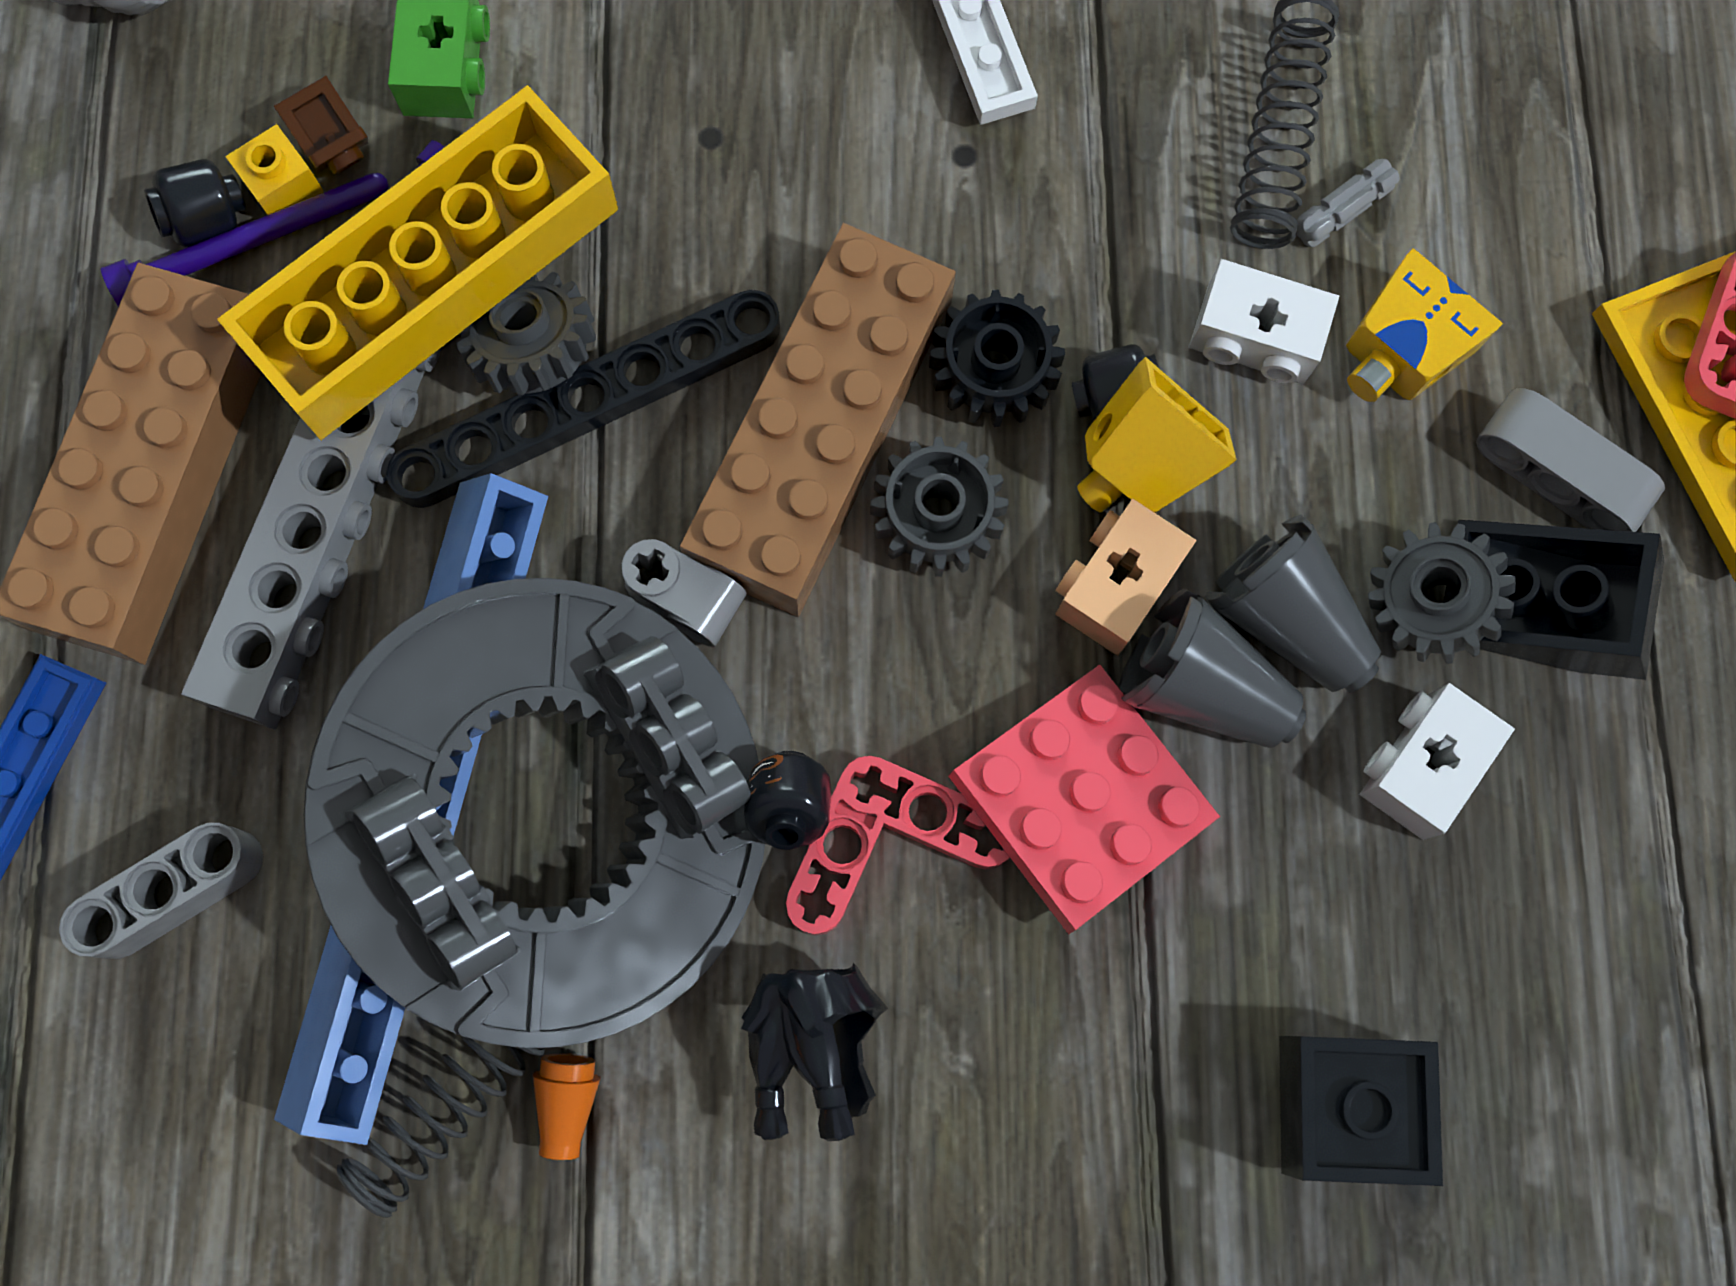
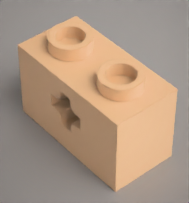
M1132 498L1121 516L1110 510L1094 532L1090 542L1099 548L1089 563L1084 565L1075 560L1055 591L1065 598L1055 615L1118 656L1128 644L1197 540ZM1119 564L1130 571L1120 585L1110 579V576Z

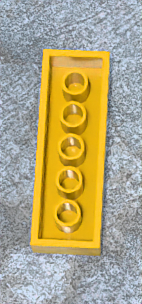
M527 85L217 318V320L322 441L618 211L610 175Z

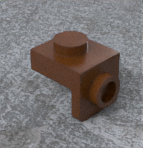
M327 76L274 105L275 110L317 173L329 167L332 173L337 175L365 157L360 148L368 144V136L362 127L357 124Z

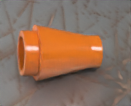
M548 1054L541 1057L540 1071L533 1073L540 1136L539 1155L541 1157L552 1160H572L580 1156L581 1140L601 1079L599 1075L594 1074L595 1059L577 1054Z

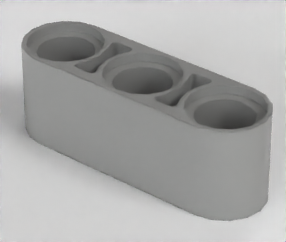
M1516 388L1510 391L1476 440L1477 448L1490 462L1588 529L1636 532L1665 490L1663 480L1651 468L1548 398L1529 389Z
M205 823L195 827L86 893L68 906L60 919L59 934L62 943L70 952L82 957L122 959L134 954L248 884L257 876L262 866L263 851L260 842L252 834L222 823ZM229 839L233 847V857L228 866L217 872L212 862L213 853L220 843ZM169 875L173 883V894L170 900L163 907L159 908L154 898L155 888L159 881ZM109 912L113 921L112 932L109 938L100 944L95 933L96 925L100 917Z

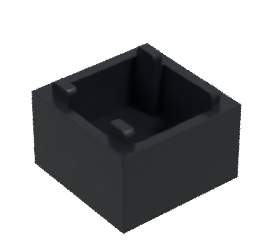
M1279 1036L1281 1174L1302 1181L1443 1186L1438 1042Z

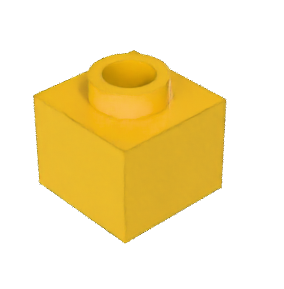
M277 124L225 156L267 215L324 192L308 165Z

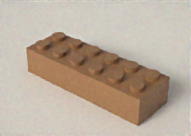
M846 223L842 224L680 545L683 554L700 564L708 565L726 574L739 583L746 590L747 595L799 618L933 340L935 327L941 325L951 304L956 271Z
M137 263L0 587L1 618L31 632L139 664H146L261 375L259 368L217 320V318L249 294Z

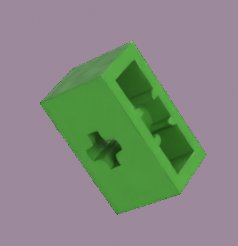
M397 0L388 85L403 116L473 119L475 96L483 95L485 91V67L482 58H479L480 42H488L490 37V16L486 5H480L478 0Z

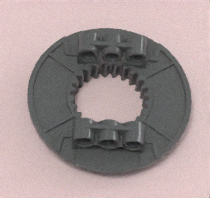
M553 578L512 579L477 586L431 604L401 623L374 646L355 667L338 691L322 722L316 739L305 785L303 814L305 846L312 880L322 908L335 934L355 963L382 991L402 1007L429 1023L463 1037L495 1045L520 1048H553L600 1039L643 1022L670 1005L690 989L713 965L730 942L742 921L756 888L765 850V843L755 838L746 827L744 806L751 796L747 780L753 766L759 762L756 747L747 721L733 693L718 670L677 627L656 612L635 602L633 598L604 587L579 581ZM536 711H539L541 717L546 718L563 712L565 723L570 725L587 719L586 734L590 737L605 733L609 737L604 749L606 754H622L625 759L617 770L619 777L633 778L635 786L624 794L625 800L638 805V813L625 820V825L636 833L635 840L622 842L619 846V850L626 857L627 861L625 864L610 865L607 869L612 883L593 884L589 888L591 898H572L568 900V906L544 907V910L542 908L518 909L517 904L511 901H495L493 903L494 892L489 888L485 889L479 885L470 865L458 847L454 845V837L449 830L452 828L451 821L440 817L436 811V807L451 801L452 795L439 785L440 780L457 775L459 770L450 756L455 757L469 752L473 747L470 738L488 732L492 728L491 724H497L514 715L517 718L524 717Z

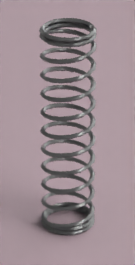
M1280 0L1275 7L1273 17L1274 30H1272L1268 39L1270 50L1264 59L1266 70L1260 79L1262 91L1256 99L1258 112L1254 114L1251 121L1254 132L1250 135L1247 142L1250 153L1243 162L1246 174L1242 176L1239 182V189L1242 195L1237 198L1234 205L1236 215L1233 216L1230 226L1233 236L1246 245L1261 249H1275L1286 246L1293 242L1296 237L1298 222L1289 212L1299 209L1303 204L1301 198L1293 191L1301 189L1307 183L1305 176L1298 170L1308 166L1311 162L1309 154L1303 149L1311 146L1315 141V137L1307 128L1315 125L1319 120L1318 113L1312 107L1321 103L1323 94L1316 86L1324 83L1327 79L1326 70L1321 66L1329 62L1332 56L1330 50L1325 45L1334 40L1336 36L1334 28L1340 16L1339 9L1332 0ZM1310 2L1327 8L1332 14V19L1328 23L1316 18L1306 17L1286 21L1282 17L1281 12L1293 4ZM1296 23H1313V24H1317V25H1320V26H1319V27H1302V26H1297V25H1294V24H1296ZM1281 29L1300 37H1317L1328 32L1330 36L1324 42L1305 38L1291 39ZM1278 33L1286 41L1275 45L1274 39ZM1293 44L1303 48H1321L1326 56L1317 63L1302 59L1290 60L1281 55L1277 49ZM1274 53L1282 61L1271 65L1270 59ZM1283 65L1307 69L1316 68L1320 71L1321 78L1315 83L1285 80L1273 70ZM1269 73L1279 82L1267 86L1266 79ZM1279 86L1301 89L1309 88L1316 92L1317 99L1307 104L1283 101L1272 95L1269 90ZM1266 94L1275 103L1263 107L1262 99ZM1284 106L1293 109H1304L1313 115V119L1307 124L1287 123L1275 120L1267 115L1265 111ZM1260 115L1271 122V124L1258 128L1257 122ZM1272 128L1294 129L1305 132L1309 140L1301 145L1281 144L1270 140L1261 132ZM1258 135L1261 140L1269 145L1254 149L1253 142ZM1271 149L1291 150L1303 155L1305 161L1303 164L1295 166L1278 165L1266 161L1257 153ZM1254 156L1257 161L1265 166L1250 171L1249 163ZM1261 171H1285L1298 176L1301 182L1299 185L1290 187L1275 186L1259 180L1253 174ZM1250 178L1261 187L1246 192L1244 185L1247 179ZM1263 192L1282 193L1293 197L1297 203L1295 206L1286 208L1271 207L1261 204L1249 196ZM1246 199L1257 208L1241 211L1240 206L1242 201ZM1249 219L1270 220L1286 228H1266L1254 224ZM1243 221L1249 227L1264 233L1289 234L1279 238H1261L1243 232L1238 228L1237 224Z
M462 1036L463 1041L479 1055L491 1070L501 1087V1091L483 1084L466 1072L451 1056L442 1054L443 1061L459 1074L472 1090L480 1103L482 1111H475L449 1095L431 1076L423 1075V1081L437 1095L443 1098L454 1112L463 1131L455 1132L434 1120L411 1096L403 1095L404 1103L433 1130L441 1143L443 1153H435L415 1142L393 1118L383 1116V1122L389 1130L414 1151L422 1165L423 1174L412 1173L396 1164L385 1149L369 1137L368 1144L365 1145L366 1148L394 1171L404 1193L401 1196L394 1195L375 1173L362 1163L351 1158H343L342 1164L337 1165V1176L345 1189L356 1201L373 1214L383 1218L391 1217L392 1212L397 1211V1202H404L409 1198V1186L405 1177L418 1181L425 1180L429 1175V1166L425 1156L433 1159H445L448 1157V1144L443 1133L454 1138L467 1137L468 1125L462 1112L478 1118L487 1116V1104L480 1090L496 1097L506 1095V1083L498 1068L515 1076L526 1074L525 1062L516 1047L507 1046L521 1070L504 1064L483 1049L473 1039ZM520 1048L536 1056L545 1054V1048H539V1050L535 1048ZM365 1187L373 1191L379 1199H377L368 1190H366Z

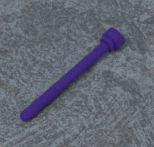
M380 173L368 174L146 265L184 276L374 200L388 190V180ZM122 259L100 269L104 282L118 307L137 263H142L141 260L129 264L126 259Z

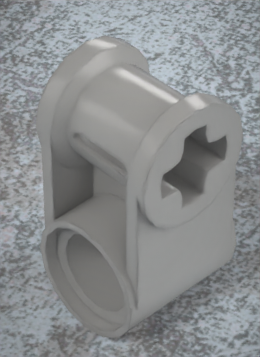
M656 539L642 540L633 544L625 552L621 563L622 576L625 580V588L629 597L642 606L656 612L677 627L683 634L712 648L717 645L747 594L746 590L739 583L726 574L708 565L700 564ZM656 564L662 565L664 581L652 578L647 585L642 584L640 568L651 571Z

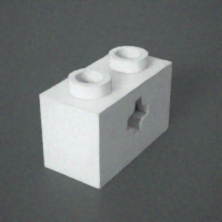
M1221 259L1208 284L1189 348L1203 352L1207 359L1218 364L1233 365L1238 363L1260 370L1266 378L1278 383L1298 382L1304 384L1321 361L1339 295ZM1260 324L1264 326L1263 331L1258 329Z
M1451 683L1442 686L1428 695L1420 691L1410 701L1398 722L1405 726L1404 730L1393 745L1385 742L1371 757L1364 768V773L1371 778L1359 794L1422 840L1446 833L1515 730V728ZM1428 747L1435 751L1431 759V763L1436 767L1433 770L1426 766L1430 759V754L1425 749Z

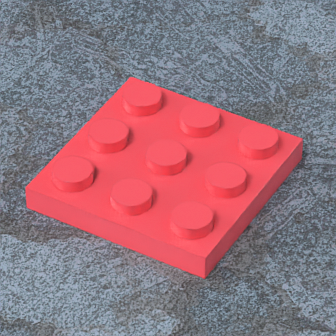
M1101 665L1095 667L962 763L948 776L1068 935L1076 931L1220 818L1219 814L1137 710L1121 699L1125 695Z

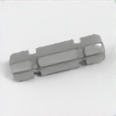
M1387 159L1375 160L1363 169L1364 173L1362 175L1353 176L1323 198L1321 205L1312 206L1298 217L1296 236L1301 238L1305 246L1316 247L1330 237L1329 233L1331 231H1338L1372 206L1373 200H1380L1394 189L1395 184L1400 179L1399 173L1396 169L1392 168Z

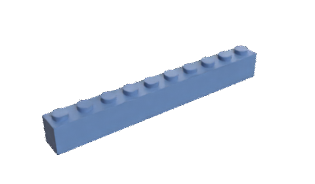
M492 473L460 482L423 609L453 594L477 586L512 579H525L548 496ZM482 734L470 738L473 747L469 752L455 757L450 756L459 768L458 773L455 776L440 780L439 783L441 787L452 795L451 801L436 807V811L440 817L451 821L452 828L449 830L453 836ZM330 926L274 1120L299 1135L367 1145L405 1008L382 991L362 971L342 945L332 926Z

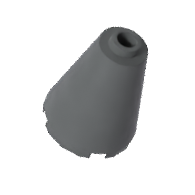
M1301 514L1282 523L1289 533L1278 541L1271 540L1266 534L1243 552L1216 579L1215 583L1221 588L1222 592H1207L1205 598L1215 611L1329 691L1336 692L1345 688L1351 693L1366 685L1377 674L1379 667L1375 662L1379 658L1381 650L1314 525Z
M1184 588L1170 597L1154 615L1163 624L1158 627L1151 638L1142 634L1131 652L1119 683V689L1125 694L1121 699L1132 707L1266 748H1273L1281 741L1284 743L1292 741L1301 730L1306 719V711L1302 709V693L1200 595H1196Z

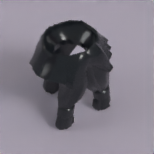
M854 963L848 969H790L785 974L770 973L766 975L764 973L750 1005L741 1016L744 1020L741 1029L748 1032L749 1059L757 1083L755 1088L757 1111L754 1120V1133L761 1136L763 1140L782 1138L789 1133L784 1112V1090L782 1086L793 1066L813 1087L812 1091L816 1108L820 1109L818 1120L820 1138L827 1141H840L855 1135L852 1118L867 1113L869 1103L876 1096L863 1066L862 1041L878 1017L888 1007L870 988Z

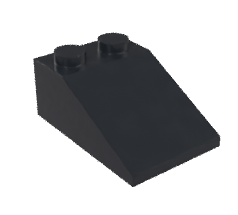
M1458 520L1459 524L1465 525L1466 541L1472 543L1483 534L1489 536L1490 548L1487 556L1505 552L1508 557L1507 569L1500 575L1515 576V593L1505 597L1514 603L1512 618H1496L1501 625V637L1498 641L1484 636L1479 641L1481 650L1579 673L1646 680L1664 568V555L1660 534ZM1446 585L1443 603L1453 600L1458 595V592Z

